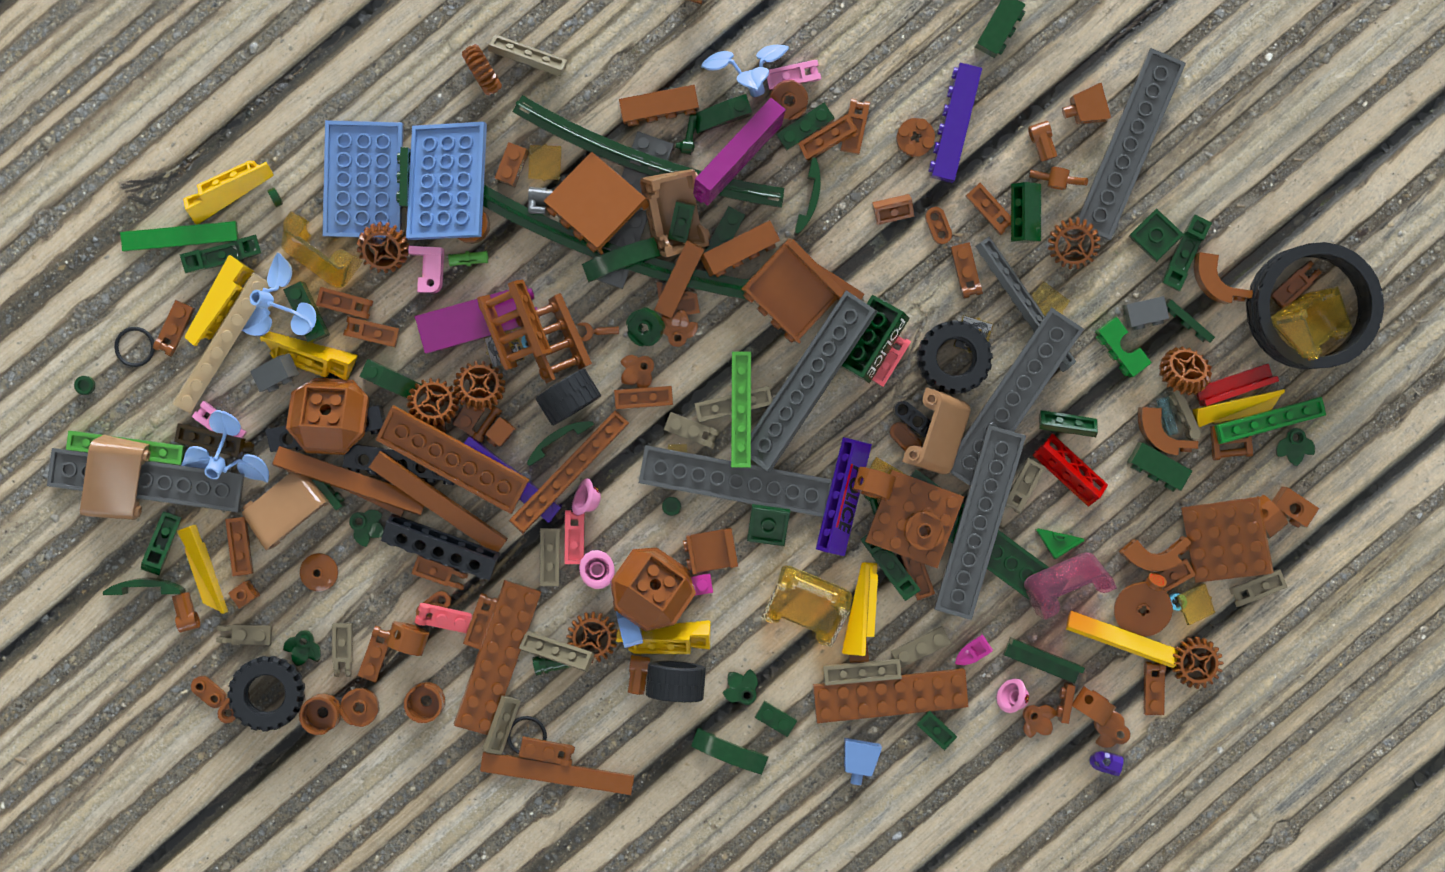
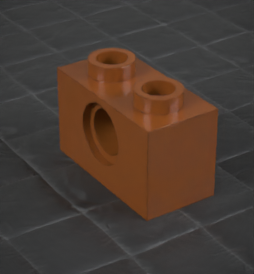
M1281 487L1272 500L1284 516L1290 519L1289 523L1297 528L1300 526L1307 528L1320 509L1288 487ZM1292 504H1295L1296 511L1292 514L1290 512V506Z

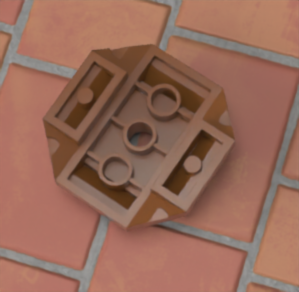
M314 378L291 392L286 429L306 453L345 455L365 435L370 399L354 380ZM326 410H331L329 414L323 415Z
M657 547L633 549L610 581L614 610L645 632L674 626L696 594L688 569ZM650 583H655L658 586V590H653L650 587Z

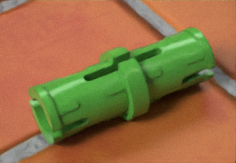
M465 251V253L448 254L449 266H471V264L488 263V252L470 253V251Z

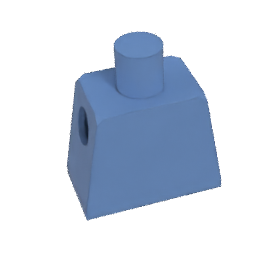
M844 738L845 772L852 773L851 784L862 785L863 775H873L882 749L879 743Z

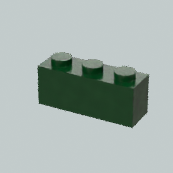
M1001 0L976 43L975 48L993 58L997 54L1001 55L1007 46L1004 44L1007 37L1011 38L1016 30L1013 27L1016 21L1020 22L1026 12L1023 10L1026 4L1019 0Z
M1021 182L1011 184V242H1041L1040 183Z
M300 281L283 289L292 310L296 311L300 303H308L316 312L315 326L312 328V331L305 334L307 341L314 343L329 336L330 333L306 283Z
M1142 442L1137 443L1127 461L1131 464V469L1138 473L1142 471L1147 473V478L1156 483L1158 480L1165 483L1163 487L1172 492L1175 490L1182 491L1192 473V470Z

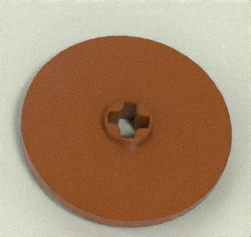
M1138 582L1127 586L1119 593L1114 604V615L1118 625L1126 631L1143 637L1152 636L1162 631L1170 622L1173 613L1172 602L1164 589L1162 591H1154L1148 587L1146 582ZM1143 606H1146L1147 610H1144V613H1141L1140 609H1142Z

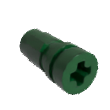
M540 656L533 657V667L536 676L543 675V672L548 674L549 671L563 670L570 667L543 657L540 658Z

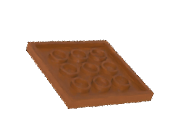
M891 470L890 475L896 477L890 500L880 499L865 542L938 569L964 496ZM927 511L940 518L944 527V537L938 546L929 550H919L913 547L906 539L905 525L908 519L916 512ZM927 525L923 528L920 527L921 536L929 534L930 531L927 529Z
M1259 496L1181 508L1186 536L1191 542L1189 552L1193 571L1196 574L1194 576L1195 583L1274 573Z

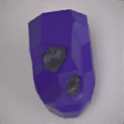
M1097 751L1090 756L1089 762L1094 769L1100 772L1119 776L1122 771L1124 758L1114 753Z

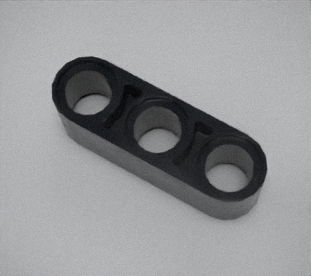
M906 401L895 403L893 406L894 415L926 439L931 420ZM900 404H904L907 407V412L904 415H900L897 411ZM915 416H919L922 419V424L919 427H915L912 423Z

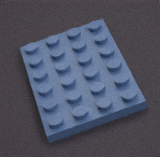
M325 120L323 237L359 238L360 233H364L365 227L370 228L372 223L377 226L380 221L383 226L389 222L390 228L396 225V231L401 230L402 207L396 201V193L400 187V183H397V172H400V164L397 163V153L400 152V147H403L404 124L402 122ZM378 235V236H374V237L384 238V237H386V236Z
M485 122L412 126L406 238L408 240L482 236L487 124Z

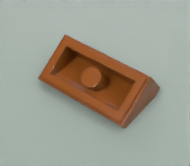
M909 194L872 202L877 225L915 217L912 198Z

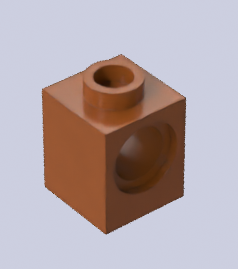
M499 417L485 435L488 437L487 441L494 447L497 445L502 447L516 428L503 417Z
M250 580L241 583L228 593L239 609L260 596Z

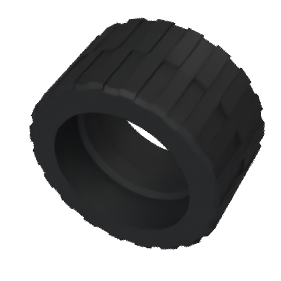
M581 369L542 392L536 397V401L551 425L554 426L599 399L601 394L586 369Z
M688 662L648 663L646 696L651 699L669 702L692 703L702 701L704 699L706 668L702 665Z

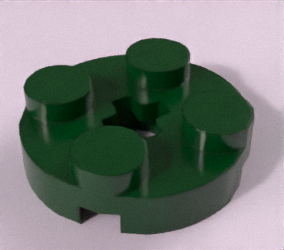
M648 307L634 311L626 321L628 337L638 346H653L663 336L665 323L655 311ZM642 323L646 324L649 330L643 331Z

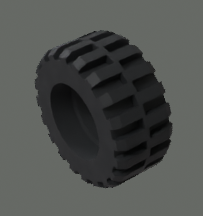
M958 320L938 324L928 331L923 340H921L919 350L917 351V365L920 368L922 378H925L927 381L926 383L934 387L935 390L946 394L966 393L981 385V382L987 378L988 371L991 370V359H993V353L990 351L991 344L986 340L987 336L984 332L981 333L977 326L971 325L969 322ZM951 339L965 342L972 352V363L969 369L957 376L946 374L937 363L938 349L944 342Z
M262 656L245 663L235 672L228 686L230 687L229 692H227V698L230 700L229 708L233 710V716L236 719L238 718L242 725L249 726L255 731L262 730V732H268L269 730L280 729L297 716L305 700V683L302 682L303 677L301 673H298L296 667L293 664H289L287 660L277 658V656ZM264 675L276 677L282 682L285 689L283 703L277 709L268 712L255 708L250 702L248 695L251 683L256 678Z

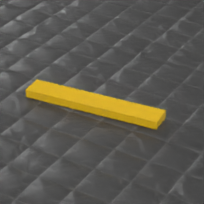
M1070 611L1068 615L1066 630L1171 668L1176 666L1174 663L1177 662V658L1173 657V653L1178 655V651L1174 647L1074 611Z

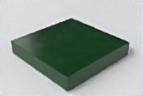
M1156 208L1129 237L1157 263L1185 234Z
M752 504L747 541L785 546L790 509Z

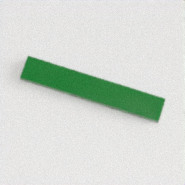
M236 221L120 232L123 252L233 242L239 239Z
M1316 397L1217 424L1214 427L1218 443L1223 444L1326 415L1323 398Z

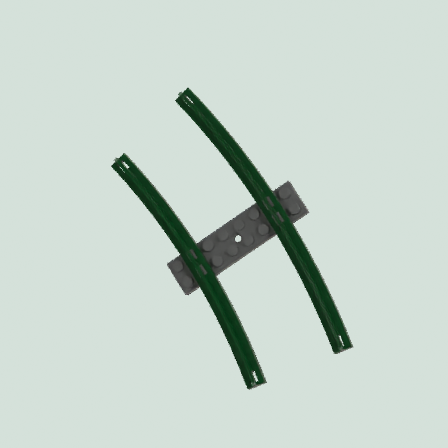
M523 95L519 101L517 100L516 106L512 111L514 114L566 142L624 166L621 177L641 194V178L693 169L668 161L674 146L673 143L637 131L632 148L581 127ZM520 108H523L530 113L527 114L524 111L520 110ZM693 169L695 170V172H697L698 175L702 172L700 170ZM732 179L717 196L782 208L785 188ZM484 185L483 207L523 228L593 258L601 255L597 251L592 252L586 246L587 242L584 239L580 241L576 238L570 227L566 229L561 223L542 214H530L527 207ZM768 197L778 198L779 201L769 200ZM640 208L601 248L603 254L640 241L647 222L646 210L644 211ZM653 258L609 273L597 280L623 289L628 273L632 271L667 282L676 264ZM695 269L687 287L747 300L743 296L745 293L741 289L749 280L725 275L716 277L715 274L709 277L707 271Z

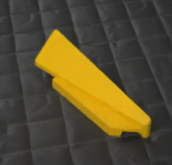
M247 161L198 184L199 193L183 199L185 210L194 223L198 225L273 177L274 174L267 162L257 165L255 161Z
M229 255L190 325L185 339L194 346H197L200 340L204 338L212 339L244 287L242 285L255 271Z
M270 331L260 337L261 342H266L270 348L269 354L273 359L290 353L297 368L323 377L329 375L330 372L343 380H347L358 357L356 354Z
M1285 389L1192 409L1193 416L1198 427H1202L1209 423L1216 424L1273 409L1280 396L1284 394Z
M192 525L178 530L177 533L185 546L184 550L203 604L220 611L221 614L228 612L205 542L202 543L197 526Z
M863 562L861 564L842 648L843 654L865 656L866 637H874L878 586L877 563Z
M711 621L676 623L671 627L647 632L641 629L643 643L628 647V650L633 654H691V647L710 649ZM618 629L616 634V642H623L620 629Z

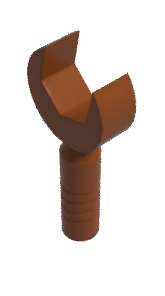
M582 322L578 324L579 326H585L587 330L586 335L583 338L581 337L582 342L589 341L593 334H619V326L597 327L593 329L589 323Z

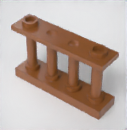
M523 279L508 283L509 291L492 299L490 295L477 297L479 309L483 313L500 356V362L505 370L518 367L516 360L529 354L535 353L536 357L552 352ZM513 298L517 308L498 317L494 306ZM520 316L524 327L505 335L501 324ZM527 334L531 346L512 353L508 342Z
M561 293L548 299L549 305L536 310L538 317L552 312L557 319L556 323L543 328L545 335L560 330L565 337L563 341L550 346L551 353L536 357L535 353H533L539 367V374L546 384L555 380L554 374L574 365L578 366L580 370L592 364ZM521 317L515 318L518 326L523 328L524 325ZM526 334V335H525L526 340H527L529 346H531L529 337H528V335ZM564 348H570L573 355L572 358L550 367L546 358L547 355Z

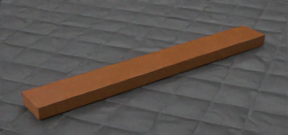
M615 410L511 517L509 522L524 534L624 430L629 422Z
M279 446L272 463L273 466L421 516L424 508L423 504L394 485Z
M382 451L378 453L368 467L482 546L499 552L508 538Z
M485 751L482 755L480 772L631 795L634 775L573 765L567 767L556 763L487 753Z

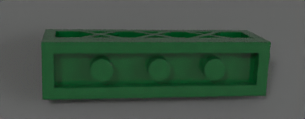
M1012 637L1009 638L1003 653L1004 656L1074 684L1079 672L1083 673L1085 670L1083 666Z

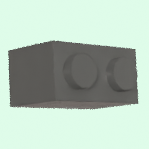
M1164 296L1123 305L1127 328L1133 327L1134 330L1145 328L1147 323L1152 322V325L1155 326L1164 324V320L1169 319Z
M290 353L280 355L250 371L259 392L268 390L269 393L278 390V385L280 384L286 385L293 382V377L299 375Z

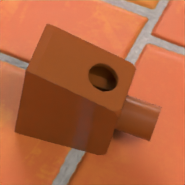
M1102 82L1073 95L1070 98L1071 105L1062 107L1063 117L1066 119L1074 116L1076 124L1105 122L1111 118Z

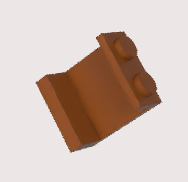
M732 528L686 535L687 540H683L685 552L689 551L690 559H686L688 571L692 570L693 575L698 572L738 567Z

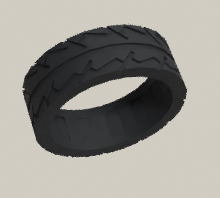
M1327 242L1308 243L1280 252L1268 260L1267 264L1265 263L1256 273L1250 285V290H1253L1252 298L1246 301L1248 324L1252 336L1260 348L1272 359L1286 366L1303 370L1336 367L1348 363L1362 354L1375 339L1384 313L1382 288L1371 266L1356 252L1344 246ZM1304 257L1322 259L1338 267L1349 278L1357 296L1358 313L1351 334L1337 349L1320 357L1306 355L1290 347L1279 336L1270 315L1271 292L1277 278L1286 267Z

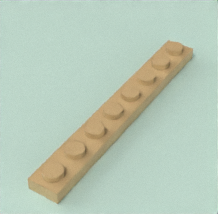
M252 273L173 401V405L188 413L192 412L256 308L255 305L250 303V294L254 290L262 291L263 288L268 289L267 280Z

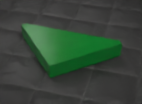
M1040 528L1035 529L1054 560L1085 541L1084 538Z

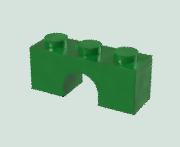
M1118 317L1112 318L1095 331L1097 341L1102 346H1106L1109 350L1107 352L1109 357L1119 363V369L1124 376L1134 377L1152 363L1141 348H1136L1130 353L1122 350L1120 341L1128 331Z

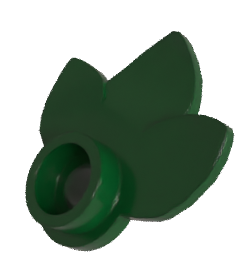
M1292 428L1287 432L1286 438L1279 441L1276 453L1278 457L1287 455L1291 464L1298 466L1305 454H1315V445L1312 440L1306 438V434L1302 429ZM1294 434L1298 435V439L1296 441L1293 440Z
M371 509L365 513L356 512L351 515L349 524L354 530V539L361 546L367 547L370 537H382L384 527L378 522L383 516L381 512ZM357 518L362 519L361 525L356 523Z
M300 631L295 637L288 638L284 643L283 650L291 652L292 661L296 666L303 665L308 658L316 662L320 660L321 649L314 642V636L310 631ZM301 639H306L307 643L303 642Z
M749 669L744 676L737 672H729L728 685L730 688L723 691L724 697L730 702L740 701L744 705L752 704L757 697L755 688L758 684L754 671ZM745 692H749L751 696L749 698H745L743 694Z

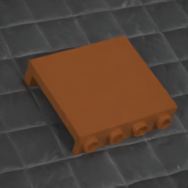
M593 152L544 200L547 206L546 211L552 217H559V222L566 229L570 227L576 238L580 241L584 239L587 242L586 246L592 252L597 251L601 255L603 254L601 248L640 208L645 211L649 206L646 197Z
M788 239L741 289L745 293L743 296L750 303L754 301L759 306L757 310L764 317L768 315L772 319L770 323L779 330L781 328L785 332L783 336L792 343L794 341L798 344L801 343L799 339L845 292L794 239Z

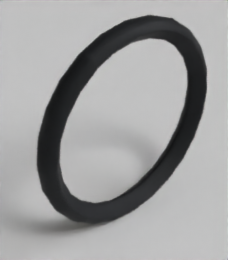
M128 327L116 337L114 345L115 354L127 366H143L154 355V339L143 328ZM129 331H140L150 340V354L140 363H130L120 355L119 341Z
M522 716L514 720L511 730L516 723L522 720H531L540 726L543 732L542 740L547 739L545 726L537 718ZM510 730L507 738L508 745L515 753L519 754V750L511 742Z

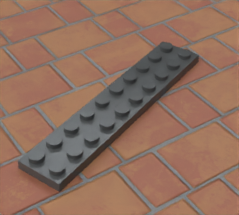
M1150 48L1078 216L1080 224L1086 219V227L1092 223L1094 225L1092 230H1098L1097 236L1109 241L1112 239L1186 65L1185 62L1153 48Z
M847 290L844 292L751 432V460L766 471H772L878 311Z
M1052 307L1050 308L962 438L950 472L951 474L970 486L988 425L1015 432L1084 328Z
M988 425L934 610L972 620L1026 435Z
M645 445L638 483L749 504L785 508L793 512L823 517L832 479L772 469L771 472H768L761 466L751 465V468H731V461Z
M52 448L47 486L83 491L88 453ZM148 461L141 466L136 498L240 512L245 474L222 472L218 479H210L205 475L204 468Z

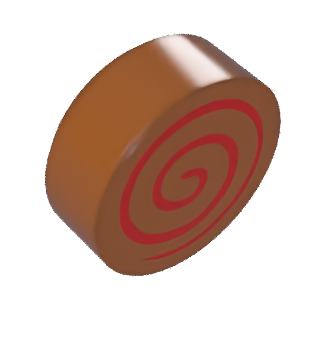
M1152 572L1148 575L1146 584L1154 591H1162L1167 581L1161 574Z

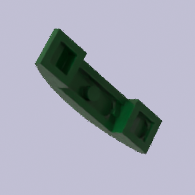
M816 158L811 160L807 179L814 180L807 214L798 215L794 235H799L807 226L818 203L821 177Z
M1198 215L1192 217L1183 233L1185 235L1180 239L1162 281L1163 284L1181 291L1188 276L1187 272L1201 242L1205 239L1212 222Z
M255 234L223 245L180 254V258L186 274L223 266L229 255L241 261L261 254V249Z
M653 237L602 254L583 263L582 267L589 283L603 278L609 273L661 255Z
M593 421L577 422L556 430L535 448L527 464L531 466L547 456L543 449L574 429L577 435L595 425Z
M867 535L860 539L905 602L921 591L893 552L865 542Z
M137 578L115 584L104 590L103 595H124L128 593V587H161V594H182L186 592V588L164 579Z
M699 728L691 744V747L716 759L761 775L769 758L767 755L752 749L748 750Z

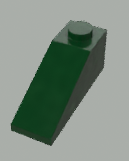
M744 94L697 112L695 114L697 116L696 132L698 134L752 116L747 95Z
M367 359L359 376L405 398L411 395L410 389H415L416 383L421 385V383L370 359Z
M163 511L141 562V570L160 576L182 517Z

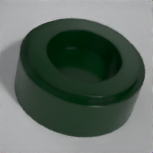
M273 187L267 190L276 208L283 205V201L276 188Z
M80 376L74 382V389L81 395H89L95 389V381L89 376Z
M667 497L662 503V510L666 515H677L681 510V503L676 497Z

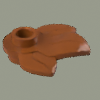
M683 309L679 310L672 319L661 316L662 321L665 323L663 333L668 336L669 343L674 347L683 346L687 339L693 337L697 332L698 323L689 322L688 315ZM680 335L681 339L679 341L674 340V336Z
M635 355L624 357L621 360V364L626 369L622 374L621 382L628 385L637 383L638 388L649 387L652 382L651 372L654 369L652 358L649 356L637 357ZM646 363L648 365V368L643 369L641 367V364Z
M1036 705L1027 706L1023 711V718L1025 720L1023 726L1024 733L1029 738H1032L1036 732L1041 735H1050L1053 730L1050 720L1056 716V710L1048 705L1040 707Z
M1114 711L1105 726L1094 721L1096 730L1101 734L1096 740L1097 745L1111 748L1115 744H1125L1129 741L1131 733L1125 726L1124 718L1120 713ZM1122 731L1124 737L1119 738L1117 732Z

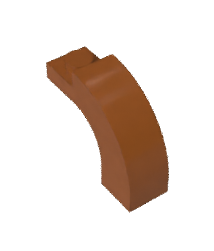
M1202 252L1196 253L1193 266L1195 279L1200 289L1209 298L1222 304L1232 303V298L1233 301L1245 302V299L1252 298L1253 290L1232 288L1221 281L1217 271L1219 255Z
M1138 407V425L1141 434L1154 449L1169 455H1179V448L1180 452H1192V448L1198 449L1199 441L1176 440L1164 432L1161 424L1162 408Z
M1181 536L1165 551L1150 553L1138 540L1132 539L1119 552L1127 561L1139 568L1149 571H1165L1182 562L1178 555H1183L1189 549L1188 546L1191 542L1187 537Z

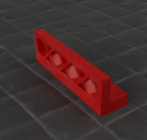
M1269 363L1213 381L1196 395L1200 406H1208L1278 382L1279 378L1272 375Z
M1053 433L1033 454L1044 467L1088 507L1101 498L1108 486L1103 479ZM1052 442L1057 447V450H1055L1049 444ZM1065 456L1070 458L1071 463L1065 459ZM1079 469L1084 471L1085 476L1080 473ZM1093 482H1096L1101 488L1098 490Z

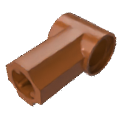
M1044 121L1029 126V136L1031 141L1035 143L1040 161L1043 162L1057 157L1051 138L1052 129L1049 122Z
M186 592L172 596L177 615L175 623L178 631L181 633L199 628L200 618L198 613L194 611L190 593Z
M631 655L628 693L644 695L650 657Z

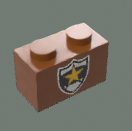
M508 142L495 179L515 188L528 156V150Z

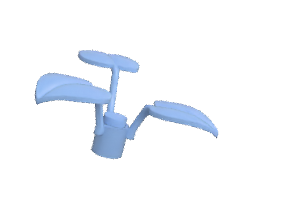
M770 45L762 48L756 55L757 59H760L759 67L753 70L742 72L732 59L734 57L733 53L728 51L717 52L709 56L702 63L701 68L714 71L732 64L739 74L737 82L748 87L752 97H758L765 93L763 82L769 75V70L763 67L764 62L776 61L788 51L789 46Z
M276 253L268 272L267 283L271 288H263L262 291L254 290L250 294V303L255 305L256 308L242 329L243 332L249 335L263 336L270 330L272 326V319L269 316L270 311L268 310L270 306L294 314L291 320V328L297 335H305L312 331V328L315 326L316 312L310 304L300 303L295 311L273 303L274 298L269 292L277 291L279 286H287L292 277V267L280 253Z
M221 410L214 411L209 418L211 429L214 432L223 433L215 457L210 456L209 452L204 448L192 446L185 452L181 466L204 468L205 475L210 479H218L222 472L226 473L228 469L237 464L239 473L245 474V477L261 480L266 483L269 481V470L264 461L257 456L246 454L242 459H236L228 466H225V460L219 457L226 436L227 434L231 436L237 435L241 430V425L234 416Z

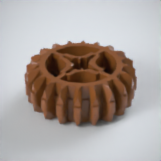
M470 45L462 51V57L483 92L488 96L498 92L502 88V84L479 45Z
M1079 217L1075 219V223L1072 222V218H1068V224H1065V221L1062 220V227L1060 228L1058 225H1055L1054 227L1057 232H1050V235L1054 238H1048V243L1052 244L1048 246V250H1054L1050 253V256L1056 257L1055 263H1059L1062 260L1061 267H1065L1069 263V269L1073 268V264H1076V268L1080 269V263H1083L1086 267L1087 259L1090 262L1094 261L1091 254L1094 256L1098 255V252L1094 249H1100V244L1096 243L1100 241V237L1095 236L1098 234V230H1092L1094 227L1092 223L1086 227V219L1080 224ZM1072 229L1082 230V232H1078L1075 235H1071L1066 231ZM1086 235L1090 238V245L1087 251L1082 246ZM1061 236L1067 242L1062 252L1058 249V242ZM1069 239L1071 241L1074 240V242L1077 240L1079 247H1074V245L1071 247ZM1072 252H1077L1081 256L1067 257L1066 255H1070Z
M380 221L377 226L372 223L370 228L365 227L364 233H360V239L357 241V245H359L357 252L361 253L359 259H365L363 264H370V270L374 267L377 268V273H380L381 269L384 270L385 274L388 273L389 269L394 272L396 267H402V263H405L407 260L406 256L409 255V250L407 249L410 245L406 243L407 238L406 236L401 237L403 230L397 232V226L394 225L393 228H390L389 222L385 226ZM381 235V236H386V237H384V238H378V237H374V236ZM391 239L396 244L398 251L396 250V247H394L391 244ZM387 243L385 246V250L383 249L380 253L381 246H384V244ZM370 248L375 251V255L370 251Z
M1183 346L1179 349L1175 347L1169 350L1161 359L1159 375L1163 377L1162 382H1167V387L1173 388V392L1178 390L1180 395L1184 394V392L1188 396L1192 393L1196 395L1209 384L1212 376V366L1208 365L1209 360L1203 359L1204 354H1197V350L1191 351L1190 347L1185 349Z
M474 361V366L467 363V369L461 367V373H456L457 379L453 381L455 385L453 391L457 393L455 395L456 399H461L460 404L464 405L467 403V409L473 406L475 412L477 408H481V411L484 412L486 406L490 410L492 409V404L497 406L499 404L498 400L503 399L502 393H505V388L503 387L505 380H501L503 374H498V367L492 369L493 365L491 363L485 366V361H482L481 365ZM466 380L471 385L468 393L463 387ZM491 380L495 384V390L493 391V393L490 392V388L488 387L489 381Z
M430 377L429 383L421 380V385L416 383L415 389H410L411 395L407 396V401H409L407 408L410 409L408 413L429 425H433L435 428H437V424L444 427V421L450 424V417L455 418V412L459 410V406H457L459 399L455 397L457 393L453 391V386L447 387L446 381L440 384L439 378L436 379V382H433ZM432 391H436V392H439V393H441V394L436 395V394H434ZM425 393L426 399L420 405H417L418 399ZM430 399L431 401H434V403L436 402V408L435 406H432V403L430 405ZM445 402H449L448 408L441 414L440 407ZM431 412L434 416L426 415L424 413Z
M592 611L591 617L585 612V619L578 615L579 623L575 620L571 622L575 628H568V631L573 634H567L566 638L572 639L567 644L581 649L587 645H592L598 650V652L593 653L599 663L601 662V655L606 660L608 659L606 652L611 655L614 651L610 647H617V644L612 642L616 641L617 637L612 634L617 633L618 630H611L615 623L607 624L608 616L604 620L601 619L603 613L600 612L597 618L595 617V611ZM595 622L603 627L594 630L587 623ZM582 626L585 638L578 643L577 632ZM607 631L608 643L603 648L600 636ZM588 633H591L592 635L598 634L595 638L597 641L594 642L593 639L587 641V639L590 636L588 635Z
M1195 637L1193 642L1191 638H1187V644L1184 641L1180 642L1182 648L1175 647L1178 655L1173 653V657L1177 658V662L1174 663L1176 666L1171 670L1177 672L1175 678H1181V684L1187 683L1189 688L1194 685L1196 689H1199L1201 684L1203 688H1207V682L1211 685L1214 683L1212 678L1219 679L1216 673L1217 671H1223L1218 666L1223 665L1224 662L1218 660L1222 658V654L1217 653L1219 648L1213 647L1214 643L1212 641L1207 643L1206 638H1202L1200 641L1199 637ZM1204 648L1207 652L1196 655L1192 649ZM1187 655L1188 661L1183 667V661ZM1194 658L1200 660V664L1198 665L1199 667L1194 665L1196 664L1194 663ZM1210 660V667L1207 670L1206 664ZM1198 671L1202 676L1193 678L1187 674Z

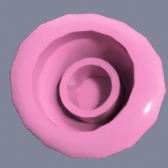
M588 478L581 481L574 495L572 510L575 515L594 511L600 503L601 494L596 487H593L591 480Z
M599 550L590 551L584 555L580 562V575L587 586L594 589H603L610 584L611 579L614 577L615 569L612 559L606 553Z
M1019 679L1006 681L999 688L996 696L998 706L1007 713H1014L1023 709L1029 702V692L1025 688L1024 683Z

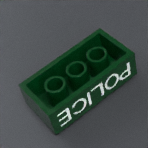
M874 295L870 297L867 304L878 312L841 366V368L869 384L910 319L902 310Z

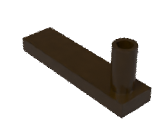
M178 423L174 442L198 446L217 452L223 433ZM227 434L220 453L242 458L243 453H252L254 451V444L247 442L245 438Z

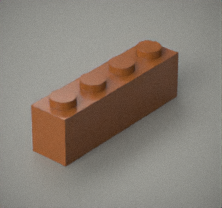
M695 85L619 99L624 125L628 124V127L637 126L641 121L653 123L657 122L658 118L674 119L677 118L678 114L690 116L699 111Z
M769 220L702 254L700 259L709 277L714 274L716 277L727 273L726 268L732 266L735 269L744 264L742 260L746 258L752 260L760 256L759 251L765 249L768 252L776 248L775 243L779 242L780 239Z

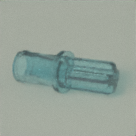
M1169 397L1156 400L1159 408H1162L1161 419H1163L1167 435L1177 434L1178 428L1174 419L1175 413L1172 412Z

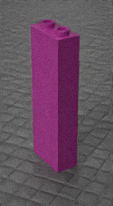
M772 98L760 108L695 178L693 194L697 201L700 203L704 202L708 206L779 130L783 123L785 108Z
M526 285L531 300H534L535 297L532 288L529 289ZM509 290L490 295V297L492 299L505 292H508ZM513 298L494 306L498 317L517 308ZM477 299L414 316L425 354L491 336L483 313L479 309ZM515 318L501 324L504 333L521 328L516 323Z

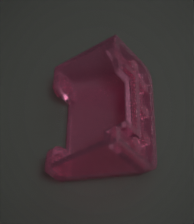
M1088 552L1033 574L1025 580L1024 584L1036 615L1045 620L1058 614L1060 604L1057 597L1089 583H1093L1096 590L1101 593H1108L1117 589L1113 578L1095 555Z

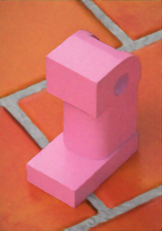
M409 246L410 255L423 256L422 277H418L417 292L434 294L442 289L445 250L442 247ZM433 280L434 285L430 286V282Z

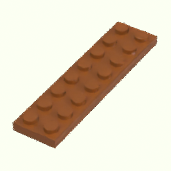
M396 406L391 407L376 438V441L510 514L514 512L530 480Z
M504 580L453 723L454 726L488 735L501 696L506 694L521 651L519 646L529 629L541 595L540 590Z
M964 668L905 674L901 675L902 679L826 686L825 683L813 684L816 722L818 724L969 707L966 671Z

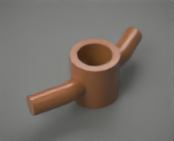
M1051 167L1050 173L1034 170L1029 172L1030 178L1048 181L1047 187L1052 189L1066 190L1067 184L1088 185V178L1069 176L1070 170L1061 167Z

